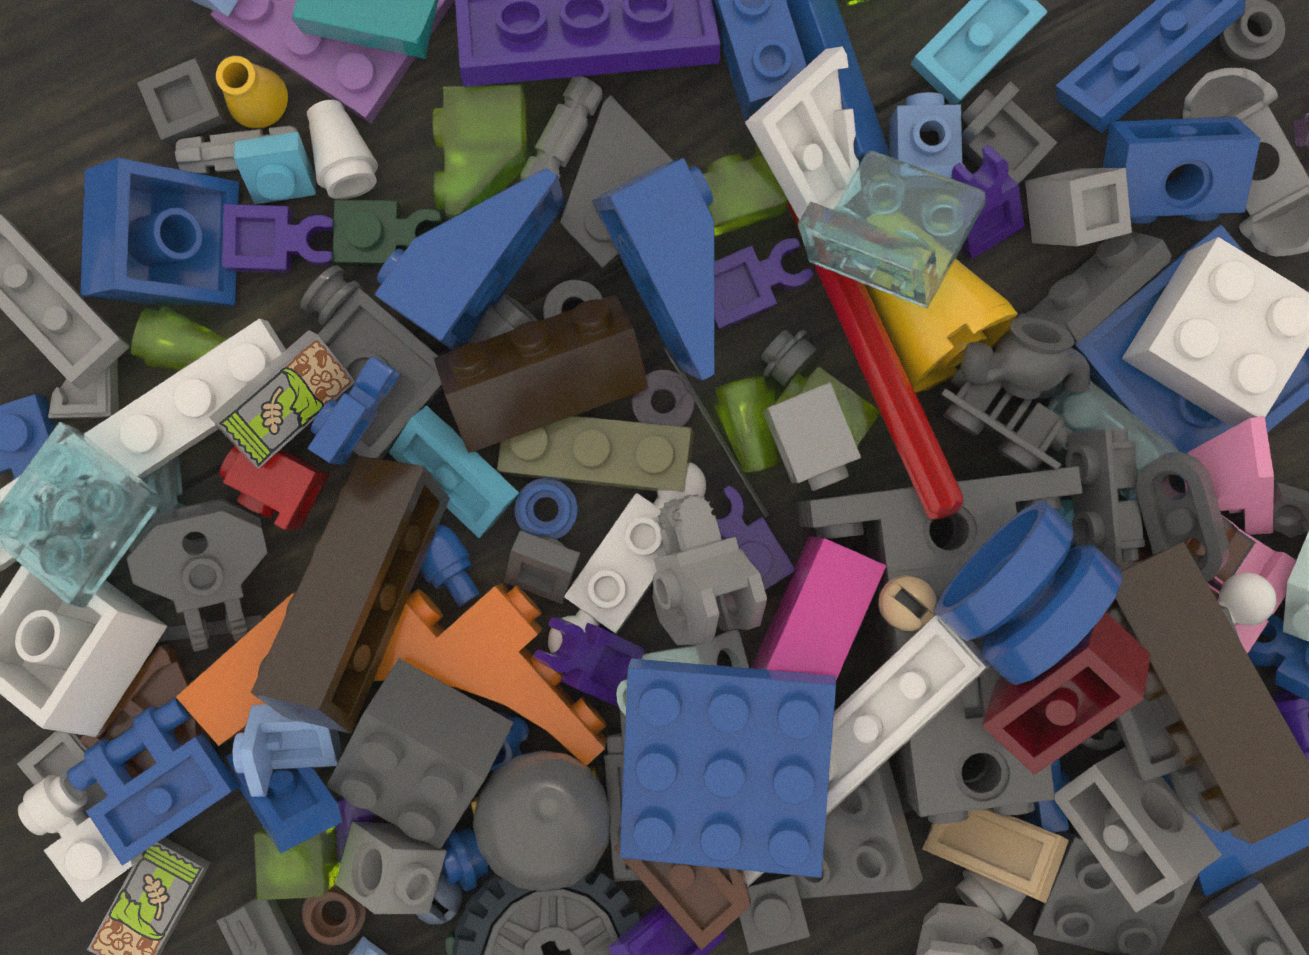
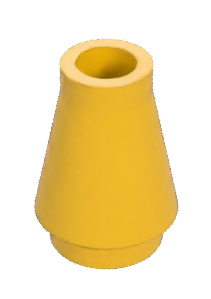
M241 56L228 57L219 64L216 71V80L223 91L230 114L238 123L249 128L259 129L268 127L281 118L287 107L288 92L285 83L275 72L250 63Z

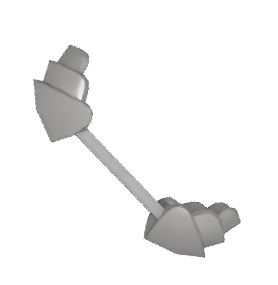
M1223 68L1208 72L1186 96L1182 114L1183 119L1237 117L1261 138L1260 142L1272 145L1277 150L1280 158L1279 166L1272 176L1264 180L1252 179L1246 205L1250 217L1240 223L1241 233L1251 240L1256 249L1271 256H1287L1308 252L1309 176L1269 107V104L1278 98L1276 89L1257 73L1245 68Z

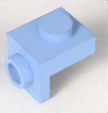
M267 704L251 705L244 733H237L234 739L233 764L237 773H244L251 797H265L273 769L337 766L342 746L338 730L286 718Z

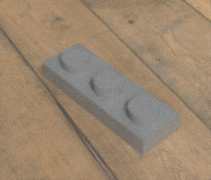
M0 214V308L71 384L83 390L130 346L80 296L76 289L8 219Z

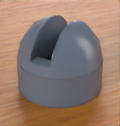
M441 871L434 898L447 908L448 911L441 912L432 904L430 913L417 914L418 918L428 924H443L452 920L458 914L463 904L465 890L459 882L449 885Z

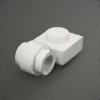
M62 773L59 776L49 775L25 792L23 802L18 806V814L24 826L36 835H44L47 832H58L61 838L44 851L81 902H83L136 864L143 856L140 854L122 866L91 818H87L83 813V810H85L83 806L88 800L86 790L79 791L74 788L67 777V773Z

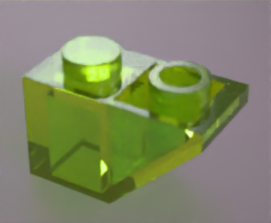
M520 85L443 87L444 108L434 109L433 131L436 147H444L445 171L435 172L434 193L437 209H446V216L449 220L501 193L526 165V102Z

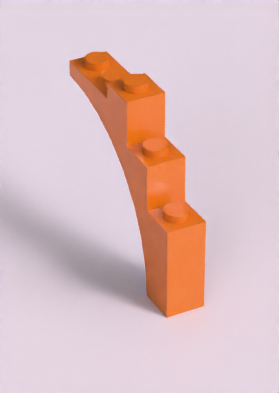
M503 583L494 586L446 630L438 624L443 615L435 603L420 589L415 590L413 593L410 592L373 681H384L398 658L450 687H457L509 707L548 731L584 765H588L606 746L607 738L601 731L607 724L599 712L584 697H581L575 703L559 685L563 673L540 664L525 647L543 630L535 620L542 613L533 600L519 586L516 585L511 591ZM296 592L287 597L176 696L179 702L218 746L245 730L251 705L265 704L254 696L251 690L258 677L260 664L265 656L268 655L286 616L288 603Z

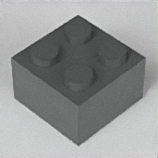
M398 658L362 715L326 787L342 795L353 806L367 809L400 827L409 837L425 841L440 850L485 780L514 722Z

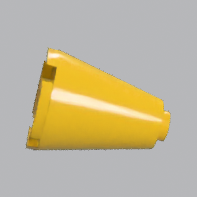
M885 213L877 214L863 223L855 232L854 237L857 242L851 250L852 258L915 393L932 389L955 376L958 371L955 366L962 363L968 343L979 342L993 348L1010 331V321L1017 318L1016 316L1018 315L1012 304L903 215L896 214L887 217Z

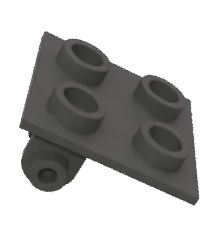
M961 366L950 382L961 390L957 395H954L945 389L939 398L940 401L949 406L943 417L974 437L978 436L982 429H985L1003 441L997 452L1028 472H1036L1039 466L1045 469L1058 470L1061 464L1044 452L1050 447L1059 453L1065 446L1067 434L1073 433L1072 430L1064 426L1066 419L1037 403L1017 433L1014 432L1012 429L1033 399H1023L1006 425L996 420V418L1011 398L1012 394L1005 391L989 415L985 413V410L1003 386V381L997 380L985 385L972 384L963 377Z
M1074 826L1069 831L1057 832V835L1066 838L1069 842L1047 902L1043 903L1032 928V934L1110 954L1159 955L1198 874L1136 913Z

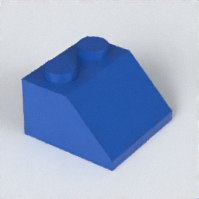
M115 158L86 169L80 296L137 304L234 306L236 272L227 271L222 268L223 204L238 205L239 182L123 158Z

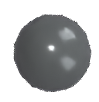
M542 750L517 756L492 773L477 797L473 827L478 850L495 874L518 888L548 892L575 884L595 868L608 845L612 817L604 788L589 767L567 754Z

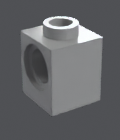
M1078 168L1025 181L1032 243L1081 246L1132 233L1126 168Z
M831 382L768 407L763 411L792 484L808 479L812 491L848 477L849 474L845 464L861 458Z
M352 822L335 884L374 914H429L446 850L443 848L439 850L425 841L413 839L406 835L400 827L392 823Z

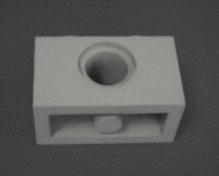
M1126 747L1096 763L1055 793V801L1136 913L1183 885L1222 856L1162 776L1145 782L1136 776Z

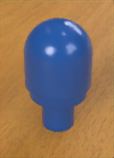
M439 524L420 572L427 583H432L436 590L445 586L459 608L473 601L481 593L467 574V571L473 566L469 560L470 554L452 529Z

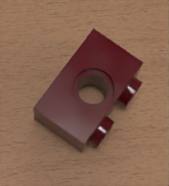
M1105 612L1099 622L1077 646L1054 666L1034 679L1018 685L1006 681L1003 677L997 680L982 727L1035 775L1144 700L1151 653Z

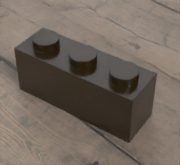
M616 294L600 300L585 301L575 309L541 321L525 322L512 331L478 343L460 345L450 353L433 358L445 396L468 453L649 389L634 328Z

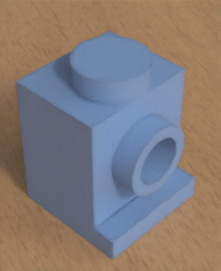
M927 92L911 95L906 98V105L895 108L889 118L890 193L952 192L957 187L952 181L951 174L953 166L958 163L962 164L961 105H944V95ZM936 131L938 133V145H926L921 140L919 132Z

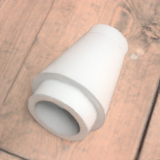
M325 100L314 104L307 111L318 185L326 188L331 198L338 200L351 199L367 193L377 182L375 176L378 167L377 161L348 113L345 112L344 106L340 101Z

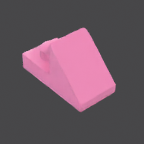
M1265 416L1254 417L1245 420L1187 453L1198 459L1208 470L1220 511L1229 510V514L1242 513L1244 530L1248 535L1273 533L1274 474Z

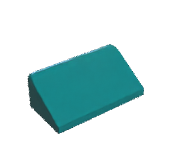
M297 0L292 20L304 34L426 59L438 0Z

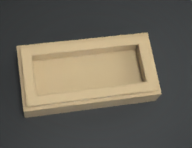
M992 808L968 811L969 818L961 822L950 824L932 823L923 850L1044 903L1047 902L1069 840L1010 815L996 814Z

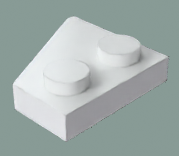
M843 46L825 49L745 122L805 231H822L862 192L859 160L856 158L853 148L856 136L853 109L842 110L838 69L848 68L847 54Z

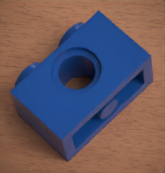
M712 0L720 46L744 122L807 66L786 0Z
M1237 117L1115 121L1109 123L1103 168H1126L1130 219L1132 223H1150L1155 221L1157 216L1182 215L1193 220L1209 221L1217 219L1220 213L1245 212L1261 138ZM1186 164L1183 172L1178 177L1166 181L1169 174L1175 168Z

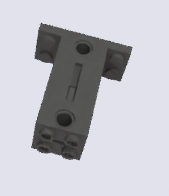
M1079 466L956 481L964 497L962 509L953 515L941 519L944 533L936 545L932 542L929 534L930 524L933 519L927 516L914 487L796 502L799 526L815 528L816 537H824L825 539L863 534L865 556L886 565L871 600L881 668L920 631L897 629L883 618L879 608V597L883 587L890 580L898 576L909 575L918 577L926 581L933 588L938 601L946 586L967 560L1001 526L1017 515V512L1022 511L1037 501H1046L1055 510L1062 509L1060 496L1081 494L1082 486ZM901 589L894 597L901 604L908 607L917 618H920L926 609L904 589ZM984 636L972 639L982 651ZM991 666L892 755L897 791L920 817L928 816V821L931 823L950 824L961 822L969 818L968 811L993 807L994 813L1000 815L1026 814L1035 810L1034 802L1055 800L1051 764L1034 775L982 727L996 681L1002 677ZM973 755L970 764L962 769L965 760Z

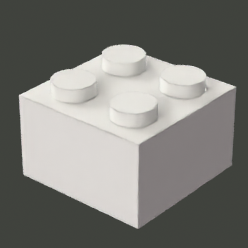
M1217 237L1186 253L1122 359L1229 426L1238 425L1249 418L1266 417L1309 347V292Z
M33 548L0 598V694L43 729L96 737L164 633L167 625L86 565Z

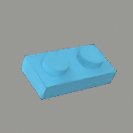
M970 0L914 57L910 65L940 94L944 95V98L951 105H958L1042 20L1048 11L1037 0Z
M425 406L410 418L388 452L398 462L425 466L450 497L446 508L478 538L496 523L519 494L476 451L468 453L463 439L428 406Z

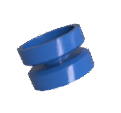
M1037 501L1023 509L985 541L946 586L936 603L934 613L964 640L968 641L984 636L981 657L1006 681L1014 685L1034 679L1054 666L1077 646L1102 618L1115 599L1123 581L1121 570L1094 545H1082L1071 548L1074 535L1073 525L1046 501Z

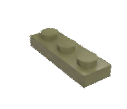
M571 416L501 441L497 472L509 476L537 479L547 478L593 485L650 491L685 492L694 431L689 427Z

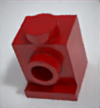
M235 446L224 459L219 473L220 477L224 479L223 483L241 492L237 502L244 507L269 518H272L275 511L280 512L274 524L284 530L302 529L330 476L329 473L283 449H280L258 469Z

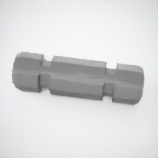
M583 76L571 79L563 94L565 103L564 105L558 104L535 146L538 154L536 157H529L521 172L522 181L545 168L555 173L558 179L560 178L559 167H566L588 126L587 115L593 116L602 100V88Z
M290 125L269 128L270 134L263 135L262 129L213 134L210 135L209 142H205L203 136L181 138L176 142L175 157L182 171L209 174V167H215L217 173L237 171L239 169L234 160L235 141L298 131Z

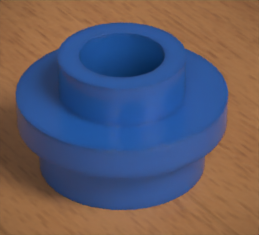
M542 478L530 482L520 491L515 502V517L519 527L524 532L536 537L561 538L571 530L577 519L578 505L573 492L564 483L555 479ZM543 498H552L558 505V514L550 522L541 521L535 512L536 504Z
M470 827L458 832L453 829L441 847L446 850L441 871L449 885L459 882L467 892L477 886V879L488 875V865L478 850L473 830Z

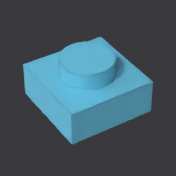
M298 132L235 141L234 160L254 204L316 195V176Z

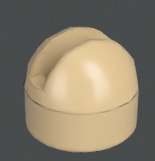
M909 575L898 576L890 580L880 593V612L883 618L897 629L903 631L920 630L935 616L937 597L933 588L923 579ZM901 589H904L926 608L920 618H917L908 607L894 598Z

